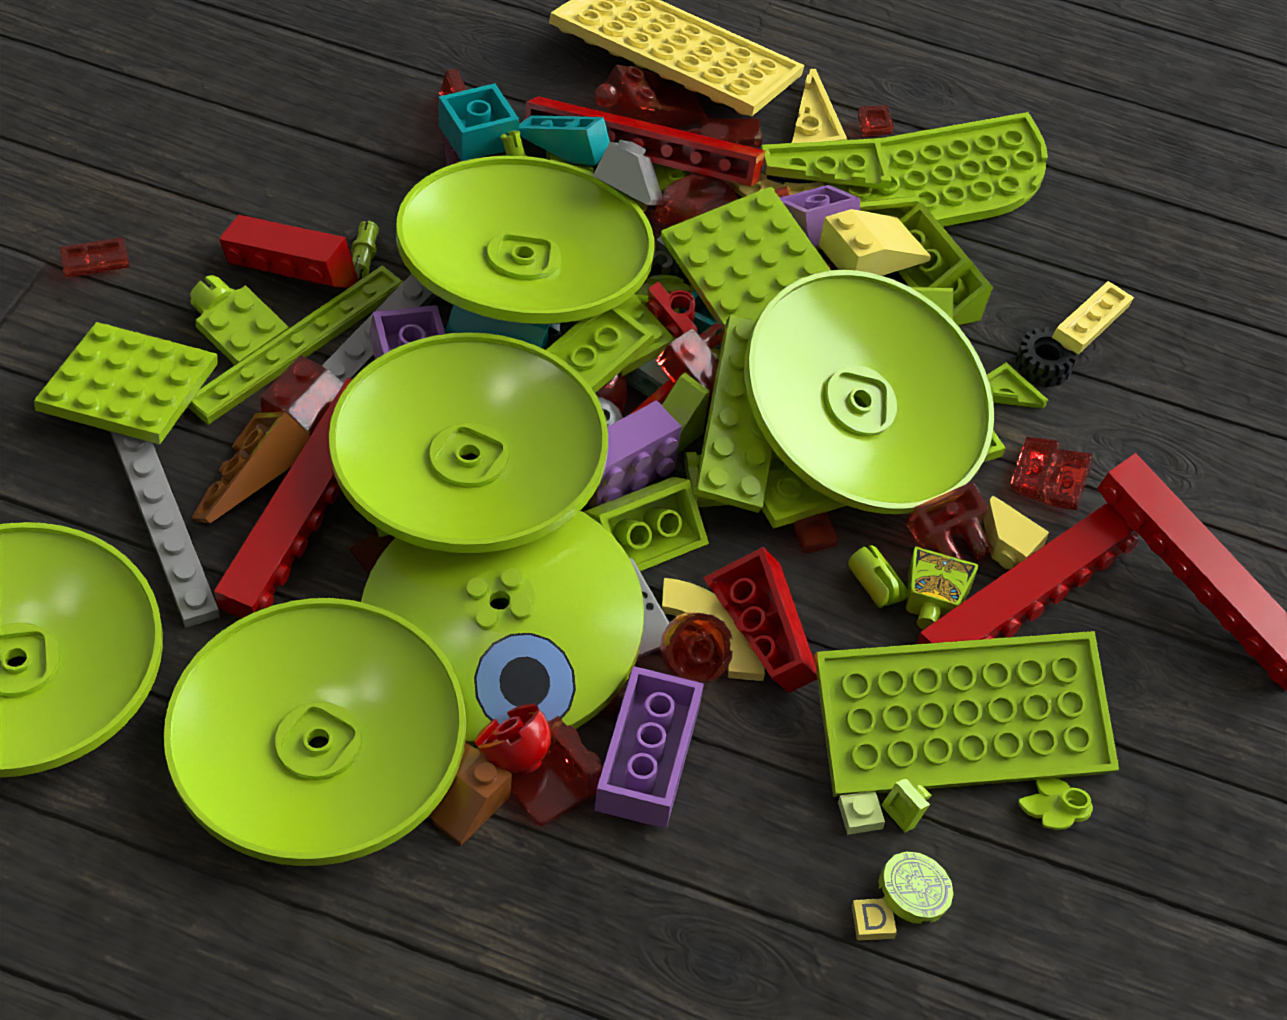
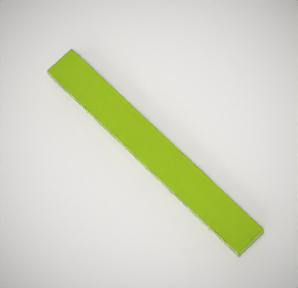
M383 265L199 389L187 407L206 424H211L379 308L403 281Z

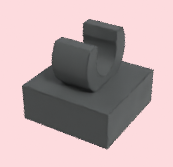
M659 237L656 241V251L653 255L651 267L658 263L662 266L661 275L672 273L679 277L683 271L661 240V237Z

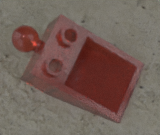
M615 65L605 83L598 86L594 94L597 104L605 108L608 107L611 114L669 128H678L704 122L708 118L694 91L686 89L684 85L678 82L664 79L656 72L638 69L634 66Z

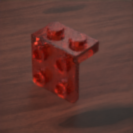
M559 716L548 721L551 744L548 752L541 759V766L529 774H523L522 772L512 774L511 793L536 824L540 826L547 825L596 794L603 770V765L598 755L593 751L589 752L581 743L580 736L575 728L571 725L567 726Z

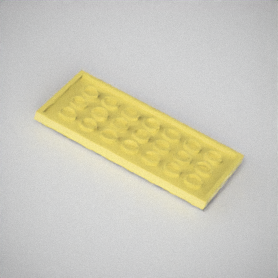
M570 0L550 14L549 23L558 27L562 32L574 34L588 44L600 46L614 56L626 58L638 67L652 70L664 79L678 82L690 91H697L708 96L716 103H723L734 108L738 113L751 117L802 76L804 69L803 64L661 0Z

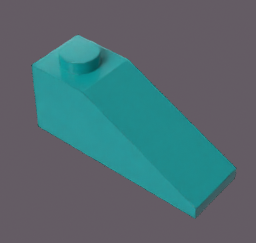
M529 116L519 124L520 137L569 163L584 164L586 167L598 165L610 143L604 117Z

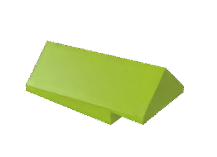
M921 201L903 216L900 221L929 253L931 258L928 262L905 268L898 272L910 287L953 288V321L956 325L980 321L993 287Z

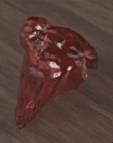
M692 174L682 179L674 180L667 186L662 195L661 204L656 206L654 216L661 224L674 226L736 201L738 197L724 180Z

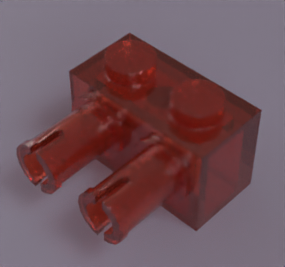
M719 323L713 324L700 335L692 328L671 342L656 359L674 384H676L682 374L686 373L710 391L708 403L712 400L719 360L711 350L722 343L725 331L723 330L716 335V332L723 327Z
M973 481L915 506L905 520L918 546L922 549L933 547L936 553L965 561L951 538L956 534H962L975 560L980 559L981 555L984 557L994 550V547L980 526L981 520L989 509Z

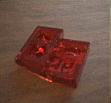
M1026 437L1010 484L1011 489L1045 504L1078 511L1093 463L1092 453L1059 450V441Z

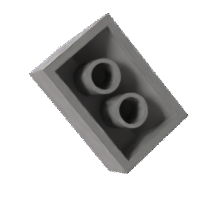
M620 140L619 143L610 142L593 176L646 205H661L663 202L651 158L644 155L646 149L626 140Z

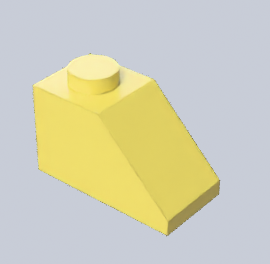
M995 496L990 498L983 521L991 556L1002 567L1011 570L1044 547L1049 532Z

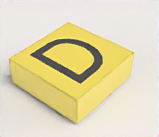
M884 899L853 900L852 912L857 941L895 939L897 932L894 914L886 905Z

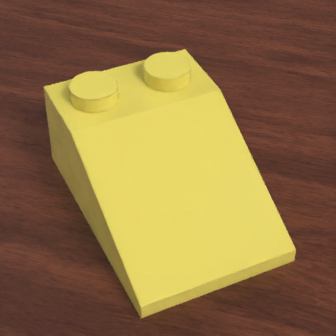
M850 209L827 216L824 219L819 247L839 270L863 271L883 276L930 261L931 256L897 217Z

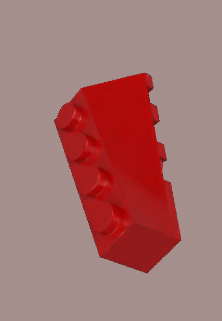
M238 215L219 238L227 262L234 265L335 287L349 288L359 281L346 238L342 236Z
M764 547L703 577L774 681L788 693H791L817 680L815 662L781 564Z

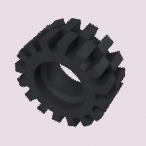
M1043 327L1042 332H1040L1039 328L1033 329L1032 333L1028 331L1025 337L1022 338L1016 356V367L1018 370L1022 369L1021 375L1024 378L1029 375V382L1034 383L1035 380L1040 381L1039 386L1043 387L1046 382L1049 383L1050 387H1054L1056 382L1061 385L1065 379L1068 380L1077 358V353L1065 349L1060 342L1052 338L1056 329L1054 328L1052 333L1049 332V327ZM1037 353L1049 354L1053 356L1056 360L1049 361L1042 359L1037 355Z

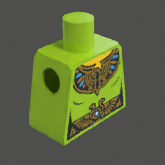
M915 547L908 570L907 590L909 594L908 598H906V610L919 615L917 624L921 629L924 630L965 601L972 587L978 564Z

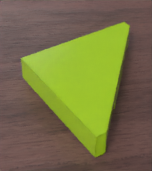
M1007 362L987 374L994 403L1040 409L1046 406L1048 399Z

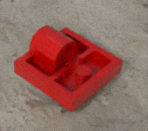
M658 281L648 288L647 308L675 338V347L670 349V351L677 353L687 362L690 352L695 350L697 346V328L693 324L695 300L689 292L684 290H677L668 294ZM676 308H684L687 310V312L676 313L673 310Z

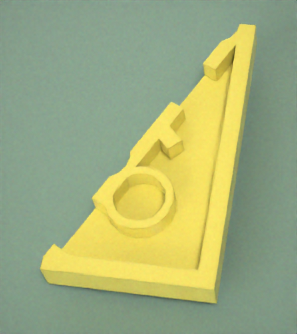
M810 69L806 78L792 143L847 140L816 69Z

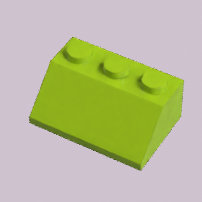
M671 477L584 511L585 514L600 523L612 534L622 546L627 556L633 558L639 571L709 544L691 482L688 479Z

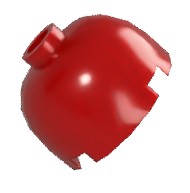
M525 704L507 711L509 719L499 724L497 719H494L480 731L475 739V743L479 752L489 763L511 774L519 772L529 774L541 766V759L546 755L551 744V733L545 715L536 704Z

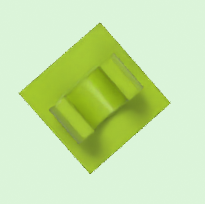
M904 778L895 783L881 806L900 828L907 832L915 828L930 805L926 800L932 795L923 785H918L914 788Z

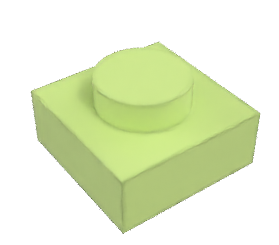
M876 791L840 795L838 805L847 835L883 829L885 820Z

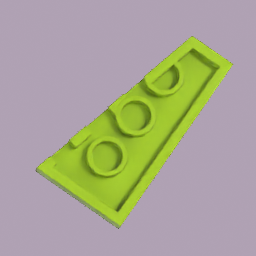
M879 138L765 144L761 146V150H765L763 166L766 175L890 190L892 181Z

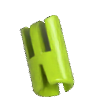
M868 546L872 552L863 547L851 556L848 562L849 569L878 608L901 602L908 598L909 592L906 586L875 546Z

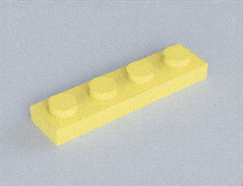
M1108 281L1056 328L1052 338L1060 342L1065 349L1074 351L1079 355L1130 306L1134 297Z

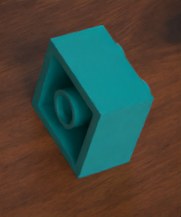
M495 83L439 96V127L461 161L504 152L505 149L500 136L504 133L509 136L508 132L519 131V118Z

